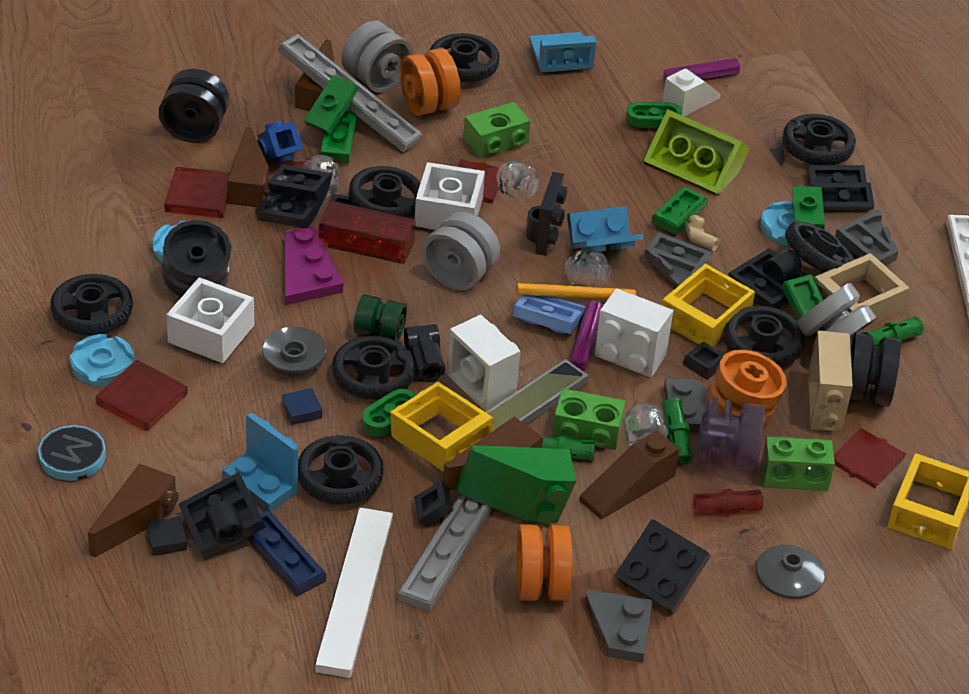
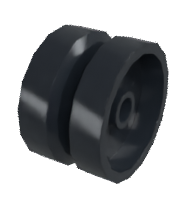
M193 68L182 70L173 76L158 108L159 119L163 127L172 136L184 142H206L216 135L221 125L223 116L229 106L228 90L218 77L205 70Z
M200 220L182 222L169 231L163 246L162 276L165 284L173 293L182 297L199 277L221 286L226 285L229 276L232 246L225 232L210 222Z
M855 332L850 349L853 387L849 401L861 403L866 397L869 384H871L870 400L872 404L890 407L898 375L901 340L883 337L879 341L876 355H874L873 336Z

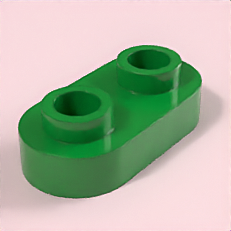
M634 102L627 107L626 121L638 129L659 128L667 109L682 115V109L678 105L668 102Z
M397 389L367 407L362 414V427L364 431L369 435L377 437L390 434V412L416 396V394L407 389Z

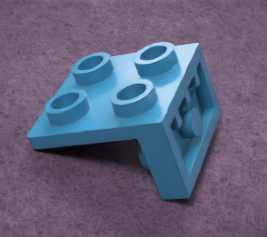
M581 32L530 36L529 42L540 72L582 70L594 67L596 49L594 35L583 36Z
M627 206L567 214L571 249L580 248L584 253L607 251V244H609V250L635 247V241L644 240L643 234L630 235Z
M250 413L246 416V453L222 469V478L226 479L239 472L253 501L265 511L270 510L272 512L298 493V446L291 438L285 437L274 429L268 421L260 419L254 413Z

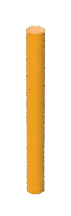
M516 283L515 293L516 295L608 300L616 288ZM620 289L636 296L635 289Z

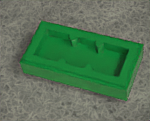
M332 75L304 119L305 124L331 135L359 90L357 85Z
M684 186L652 215L651 223L676 235L685 227L686 223H689L691 215H698L707 207L708 198Z
M792 186L794 222H806L824 229L822 187Z
M811 274L785 281L781 286L797 320L823 301ZM817 333L806 336V339L817 336Z

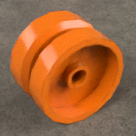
M433 49L427 51L424 55L416 53L402 58L400 63L401 87L407 105L413 114L419 117L435 112L436 108L443 111L458 106L461 97L460 78L454 60L446 49Z
M733 350L725 354L721 359L715 372V377L707 390L706 403L710 411L720 421L742 430H759L769 424L777 404L786 389V376L773 360L758 352Z
M519 524L516 544L518 600L537 601L542 592L544 579L546 596L550 601H569L573 575V550L569 525H550L546 531L545 544L543 546L542 533L538 525Z

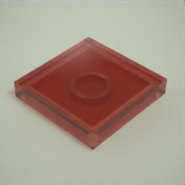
M176 167L164 203L165 212L223 218L228 203L227 181L230 172Z
M136 360L100 391L95 398L97 405L148 431L188 394V387Z

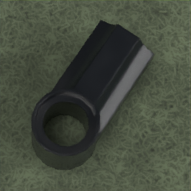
M430 324L405 327L404 344L414 358L418 378L424 379L426 383L436 382L438 378L445 375V364L440 351L438 326Z

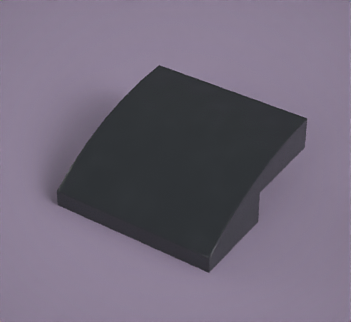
M282 164L267 182L270 193L255 210L258 220L308 228L327 195L332 180L331 173Z
M808 165L806 173L809 187H822L824 210L874 209L871 182H867L864 165Z

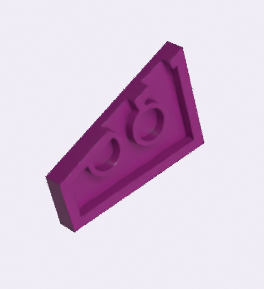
M312 226L285 232V305L342 293L343 281L315 228Z

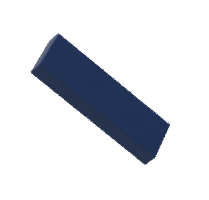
M270 510L261 513L260 515L266 528L246 539L298 597L326 582L324 570Z

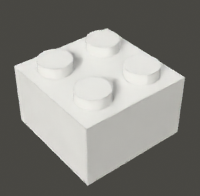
M427 162L416 197L414 226L436 230L442 222L456 212H469L478 216L483 200L485 171Z
M199 277L166 314L168 343L224 363L254 326V298Z
M616 288L600 310L594 356L651 378L667 354L673 310Z
M481 314L450 329L447 375L485 412L517 391L520 350L515 343L510 342L494 324H491Z

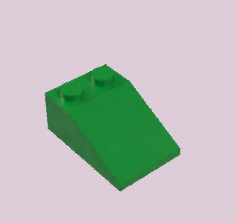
M472 445L456 484V492L524 521L550 523L559 521L577 481L569 449Z

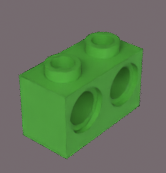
M562 388L555 412L552 437L558 438L559 435H565L567 439L595 440V446L616 450L623 423L626 400Z
M766 437L761 461L763 487L829 491L835 465L832 440Z

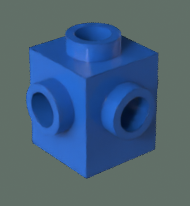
M280 120L265 125L266 131L257 135L259 139L257 142L266 162L276 160L277 164L293 160L292 154L303 149L300 134L294 122L282 125Z

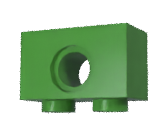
M511 102L465 116L463 139L479 158L529 143L531 120L515 102Z

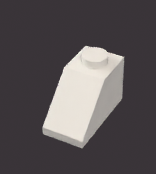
M685 68L666 78L662 102L678 105L682 109V116L685 117L720 99L721 94Z

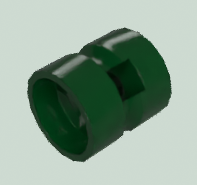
M363 294L355 313L354 333L365 336H374L377 333L379 336L391 338L399 342L406 323L407 304L391 300L384 304L381 298Z

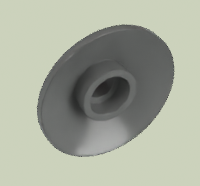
M285 327L272 332L265 339L262 352L265 361L271 367L287 373H302L312 370L322 363L326 355V345L323 338L310 329Z
M777 545L767 549L759 557L756 566V573L761 584L773 594L788 599H802L815 594L821 588L825 577L824 567L820 560L810 551L794 545Z

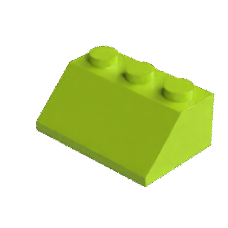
M667 109L643 161L719 195L738 175L750 148L738 139Z

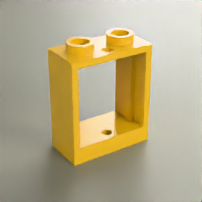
M704 264L662 300V306L673 310L672 330L698 345L704 341L714 347L724 338L726 323L743 308L752 307L755 291L713 267ZM704 293L729 307V309L718 319H714L690 304Z
M436 382L390 412L392 437L443 472L445 463L493 431L492 416L440 382ZM437 414L442 415L459 427L441 440L419 427Z
M915 453L893 504L887 528L952 550L969 506V471ZM914 481L960 496L961 498L954 516L907 500Z

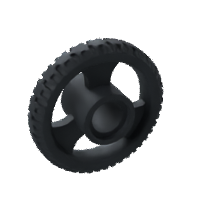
M457 33L446 35L436 40L430 50L451 48L449 54L452 56L457 67L460 82L484 80L493 75L499 66L500 55L496 46L488 39L474 34ZM478 51L484 52L490 58L488 63L484 64L478 61Z
M824 114L797 116L786 124L783 131V144L787 151L800 161L813 165L840 164L851 157L856 145L855 134L848 125L837 118ZM794 138L804 139V146L800 145ZM834 141L845 142L843 148L831 152Z
M373 166L363 169L354 175L349 184V200L357 211L372 219L386 222L402 221L415 215L416 197L421 182L413 174L400 168ZM373 181L372 189H361V186ZM402 185L406 186L413 193L414 198H406L401 195Z
M792 222L785 231V238L793 251L807 264L824 273L854 260L848 249L835 236L810 223Z
M85 274L68 279L56 288L51 298V313L56 323L63 329L80 335H98L113 331L128 320L133 309V299L129 288L123 282L117 280V278L103 274ZM119 297L122 301L120 308L114 314L109 315L108 300ZM76 309L77 318L71 317L65 310Z
M768 306L743 308L726 323L724 340L730 352L733 350L758 352L773 360L779 367L785 366L799 357L804 347L805 336L796 325L797 320L782 310ZM751 321L749 335L744 337L736 336V329L740 325ZM782 327L790 333L792 338L781 336Z
M364 336L346 342L337 350L333 358L332 372L339 387L350 393V395H355V397H360L361 399L378 400L394 390L409 387L415 374V362L410 351L400 342L382 336ZM351 364L358 367V381L347 375L343 368L344 365ZM389 370H403L397 379L389 382Z
M332 435L320 438V440H316L308 445L298 459V480L301 487L311 497H315V499L321 502L325 501V503L345 505L356 503V501L360 502L372 495L379 488L383 479L384 466L379 452L368 442L353 436ZM324 454V468L316 471L308 470L311 462L316 457ZM357 454L369 462L372 470L365 471L357 468Z

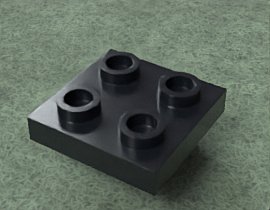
M552 172L541 206L532 207L528 211L526 237L536 243L535 254L547 256L550 245H556L559 234L557 226L562 227L565 210L561 209V204H565L568 187L563 186L564 174Z
M768 248L730 271L728 276L754 290L753 301L760 306L779 309L789 302L781 287L783 283L806 276L807 274L801 271V260L793 250L785 249L777 254Z
M239 472L178 504L204 559L266 528Z
M651 519L616 572L615 577L674 614L711 555L706 550L656 520Z

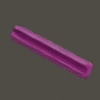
M732 58L669 68L664 70L663 80L665 81L667 77L685 68L703 80L738 74L741 66L738 59Z
M593 300L589 301L586 305L571 356V363L582 371L587 368L598 329L600 310L603 307L602 303H595Z

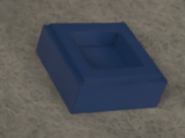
M313 388L281 395V403L291 425L322 418V408Z

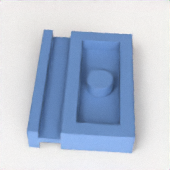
M523 295L514 305L512 316L522 319L527 324H539L549 327L556 333L571 334L579 324L580 318L583 319L586 306L557 297Z

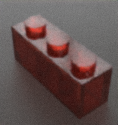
M330 201L319 222V238L324 247L405 265L415 243L416 220Z

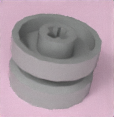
M377 20L369 21L359 26L348 38L342 52V66L350 75L359 79L371 91L377 93L387 92L400 82L401 60L405 56L412 55L413 50L407 40L395 34L384 23Z
M456 212L442 222L438 229L434 230L427 237L422 245V258L428 271L442 285L453 290L465 291L473 288L484 273H487L500 258L501 247L492 228L480 217L469 212Z
M848 283L802 316L796 322V325L804 336H811L824 328L828 332L849 333L851 342L855 332L863 333L862 330L876 320L877 316L868 305L859 306L850 313L847 311L857 303L860 297L852 283Z

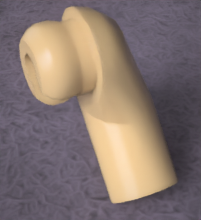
M691 215L689 223L685 225L689 240L698 246L714 252L718 246L719 238L704 232L702 227L705 224V220L703 217Z

